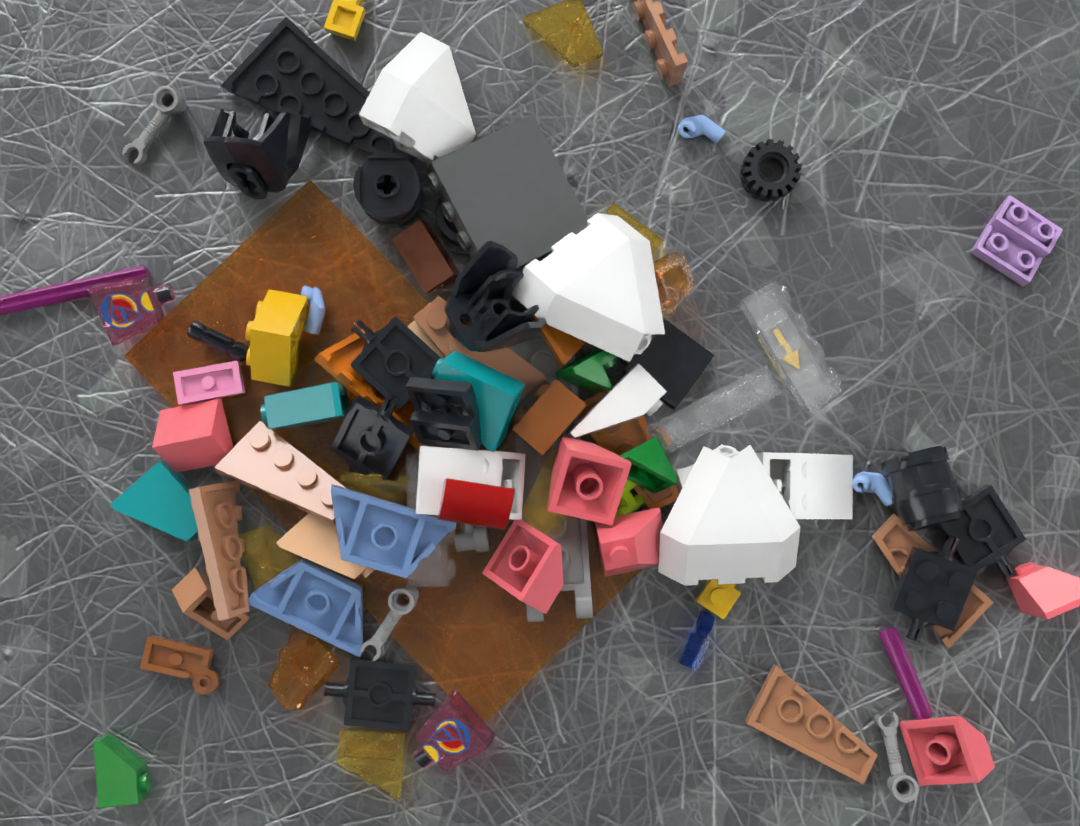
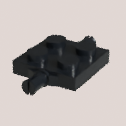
M396 316L383 329L375 333L362 320H359L356 324L365 331V334L355 325L351 331L356 333L365 344L362 352L350 365L384 397L387 394H394L393 399L397 396L400 401L396 408L401 411L411 400L406 388L411 377L432 379L433 369L441 357Z
M387 394L381 407H377L360 395L353 400L330 448V451L343 458L351 467L344 479L346 484L350 482L348 486H357L362 474L371 476L385 485L390 480L408 446L414 430L392 415L400 401L397 396L393 399L394 394Z
M958 483V492L963 509L960 512L961 518L938 525L945 538L946 534L960 539L955 554L962 564L973 567L976 570H980L986 565L995 564L1004 580L1011 578V575L1014 576L1017 572L1013 569L1006 556L1009 555L1014 547L1027 539L992 485H985L976 492L966 495Z
M946 534L940 552H928L914 546L912 547L889 605L892 610L909 615L913 619L906 635L910 640L920 642L925 625H937L952 631L955 630L978 572L975 568L959 563L953 558L960 541L959 538Z
M352 657L350 660L349 676L345 684L325 682L324 696L343 697L345 706L344 725L409 732L411 714L415 705L435 707L436 693L417 692L415 683L417 664L384 660L372 661L373 659Z

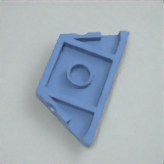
M332 484L330 488L341 560L407 578L418 567V563L423 558L428 557L436 548V545L449 532L451 533L457 524L456 522L438 520L436 515L416 514V509Z
M302 558L250 594L248 598L249 605L355 656H361L360 648L363 644L362 585L306 558Z

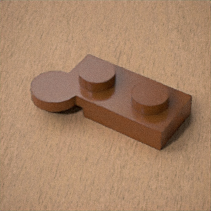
M155 635L147 636L140 669L184 679L190 678L192 679L195 691L202 695L213 693L218 688L220 682L218 673L210 668L214 649Z

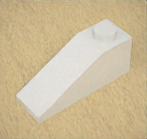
M637 364L565 437L575 439L636 419L645 413L650 417L663 404L660 398L667 391L640 364Z

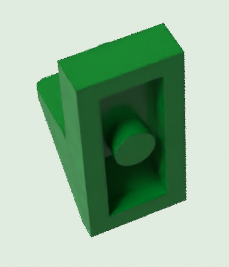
M597 347L557 370L555 374L557 378L593 393L612 390V385L605 369L615 365L616 361L614 358L618 356Z

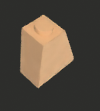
M310 513L276 542L282 549L352 579H356L361 574L367 578L375 571V569L341 560L336 524L334 525Z

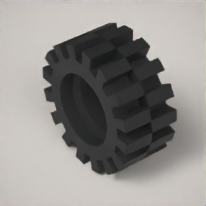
M768 139L766 143L761 141L755 147H752L740 168V173H742L741 183L746 184L744 189L747 193L751 190L754 193L752 197L755 199L762 197V201L768 202L770 199L777 201L782 196L785 197L796 186L801 176L799 171L802 169V164L797 162L800 158L798 153L793 154L791 152L794 149L791 145L786 148L783 146L784 141L779 140L777 143H774V139ZM771 159L780 164L782 176L778 181L768 182L760 176L759 165L764 160Z

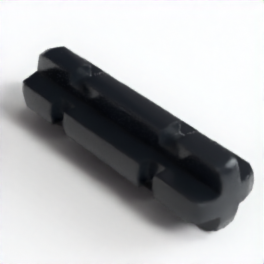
M193 321L187 331L188 337L199 342L202 341L203 344L223 354H230V357L240 362L246 360L249 346L239 341L235 343V339L212 328L208 329V326L200 322Z

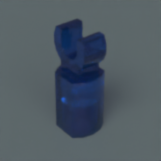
M700 611L694 631H689L678 659L680 664L694 670H699L710 639L707 637L715 622L713 615Z

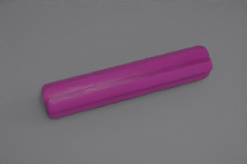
M894 627L884 629L879 633V636L914 718L921 720L932 717V709L898 630Z

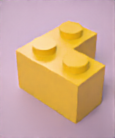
M269 289L264 300L258 302L255 319L248 322L245 333L246 340L250 341L246 365L251 366V380L290 387L298 368L299 339L307 319V296Z

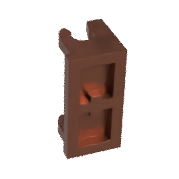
M419 220L391 239L425 294L440 290L454 281L460 274L428 222Z

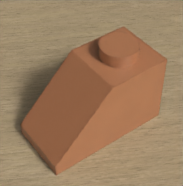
M196 567L172 589L184 614L226 640L230 639L251 618L248 613H244L230 619L218 621L216 609L213 605L209 577Z

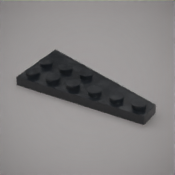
M287 17L277 25L221 85L223 90L277 114L288 112L311 119V129L370 155L386 151L398 153L411 162V164L417 159L396 148L392 138L363 124L359 113L370 92Z

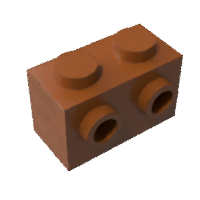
M557 379L552 384L545 381L534 394V397L538 399L530 409L524 406L512 419V422L516 424L512 431L542 457L586 407L582 400Z

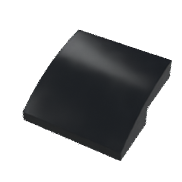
M663 318L665 334H652L649 346L642 354H636L622 373L626 375L631 368L640 364L667 391L660 400L675 410L710 363L714 354Z
M411 377L406 384V388L415 411L409 420L418 442L478 451L481 446L480 420L472 383Z

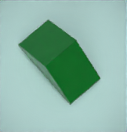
M656 437L619 455L632 463L627 480L655 494L677 484L678 478Z

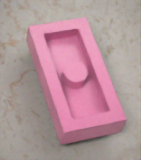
M240 361L173 372L179 405L246 394Z

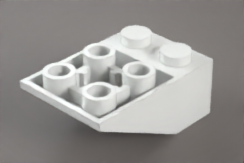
M420 446L416 514L438 515L444 479L449 478L515 489L509 520H522L526 454Z
M756 453L795 519H852L853 455Z

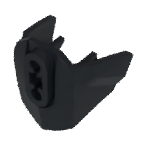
M216 108L203 143L216 169L228 183L240 188L250 198L265 199L268 192L279 193L285 190L289 179L298 170L312 121L306 117L288 112H281L275 120L269 113H265L259 133L254 138L248 139L249 132L238 125L235 111H230L228 114L223 109Z
M487 241L457 276L453 291L447 297L444 309L449 319L447 328L450 334L470 351L475 352L495 351L531 340L547 324L545 318H540L534 322L531 320L539 310L538 305L527 309L512 295L514 287L524 277L523 272L515 271L518 264L517 256L504 245L493 241Z

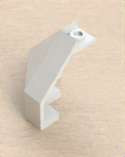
M420 32L382 69L359 116L364 125L392 138L396 148L424 161L428 169L432 161L477 141V137L450 46Z
M597 213L587 220V228L577 235L571 232L551 247L553 253L540 262L534 259L527 264L523 270L524 277L517 283L512 295L527 309L538 305L539 310L534 315L538 319L545 318L548 325L630 362L634 354H642L649 346L652 334H665L650 241L619 216Z
M723 444L714 450L703 446L660 532L659 573L684 586L698 585V580L717 579L718 584L745 583V578L763 577L764 583L779 582L796 567L801 527L751 445L740 452L731 446Z

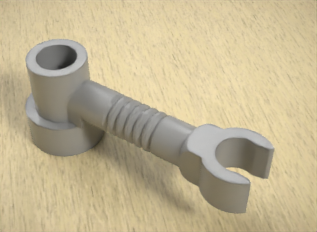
M161 86L155 90L152 100L154 106L158 109L157 113L139 138H136L132 143L127 144L123 148L122 155L129 157L133 150H138L139 155L134 161V164L138 166L144 164L147 160L150 144L171 115H180L185 110V101L179 92L169 86Z
M460 523L461 532L454 534L457 552L476 550L477 553L490 551L488 527H474V525Z
M400 586L389 595L388 605L391 610L372 638H369L362 644L360 653L368 645H373L377 650V654L372 661H376L384 653V644L402 615L409 613L417 604L419 591L415 586ZM404 594L408 596L409 600L405 599Z
M890 711L891 722L888 726H884L881 716L875 714L874 722L883 736L885 749L887 750V759L889 760L891 776L887 780V788L895 799L904 803L911 802L917 797L919 787L915 779L906 775L903 770L896 737V727L899 723L898 716L895 712ZM902 781L903 787L898 791L897 785Z

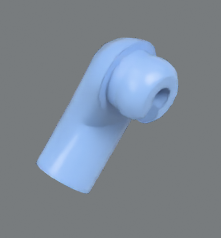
M705 115L687 117L681 120L678 125V132L681 137L693 138L705 135L716 144L726 132Z
M304 286L300 295L307 296V303L310 304L304 331L318 335L320 334L326 312L322 291L317 287Z
M860 472L853 477L852 486L856 492L876 493L885 507L893 503L890 485L882 474Z

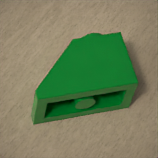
M104 734L94 740L98 808L135 805L143 801L148 796L152 787L151 774L147 773L146 763L112 734Z

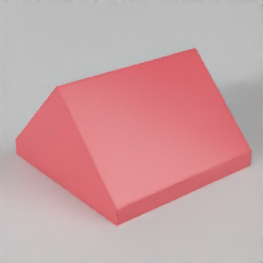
M221 398L160 410L152 448L177 473L217 465L234 448Z

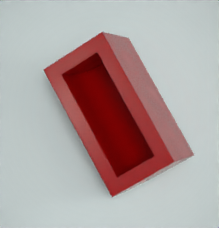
M446 478L443 482L438 520L505 530L512 509L515 489Z

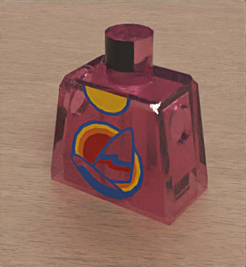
M148 275L100 281L88 288L112 346H116L159 323L164 318L161 306L176 301V296L170 283L153 288Z
M455 688L416 734V740L421 744V747L414 751V758L421 767L426 768L435 761L442 770L449 771L486 751L496 734Z

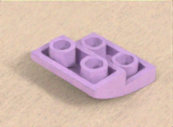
M1009 195L995 212L970 253L1024 287L1031 282L1042 259L1050 254L1063 229Z

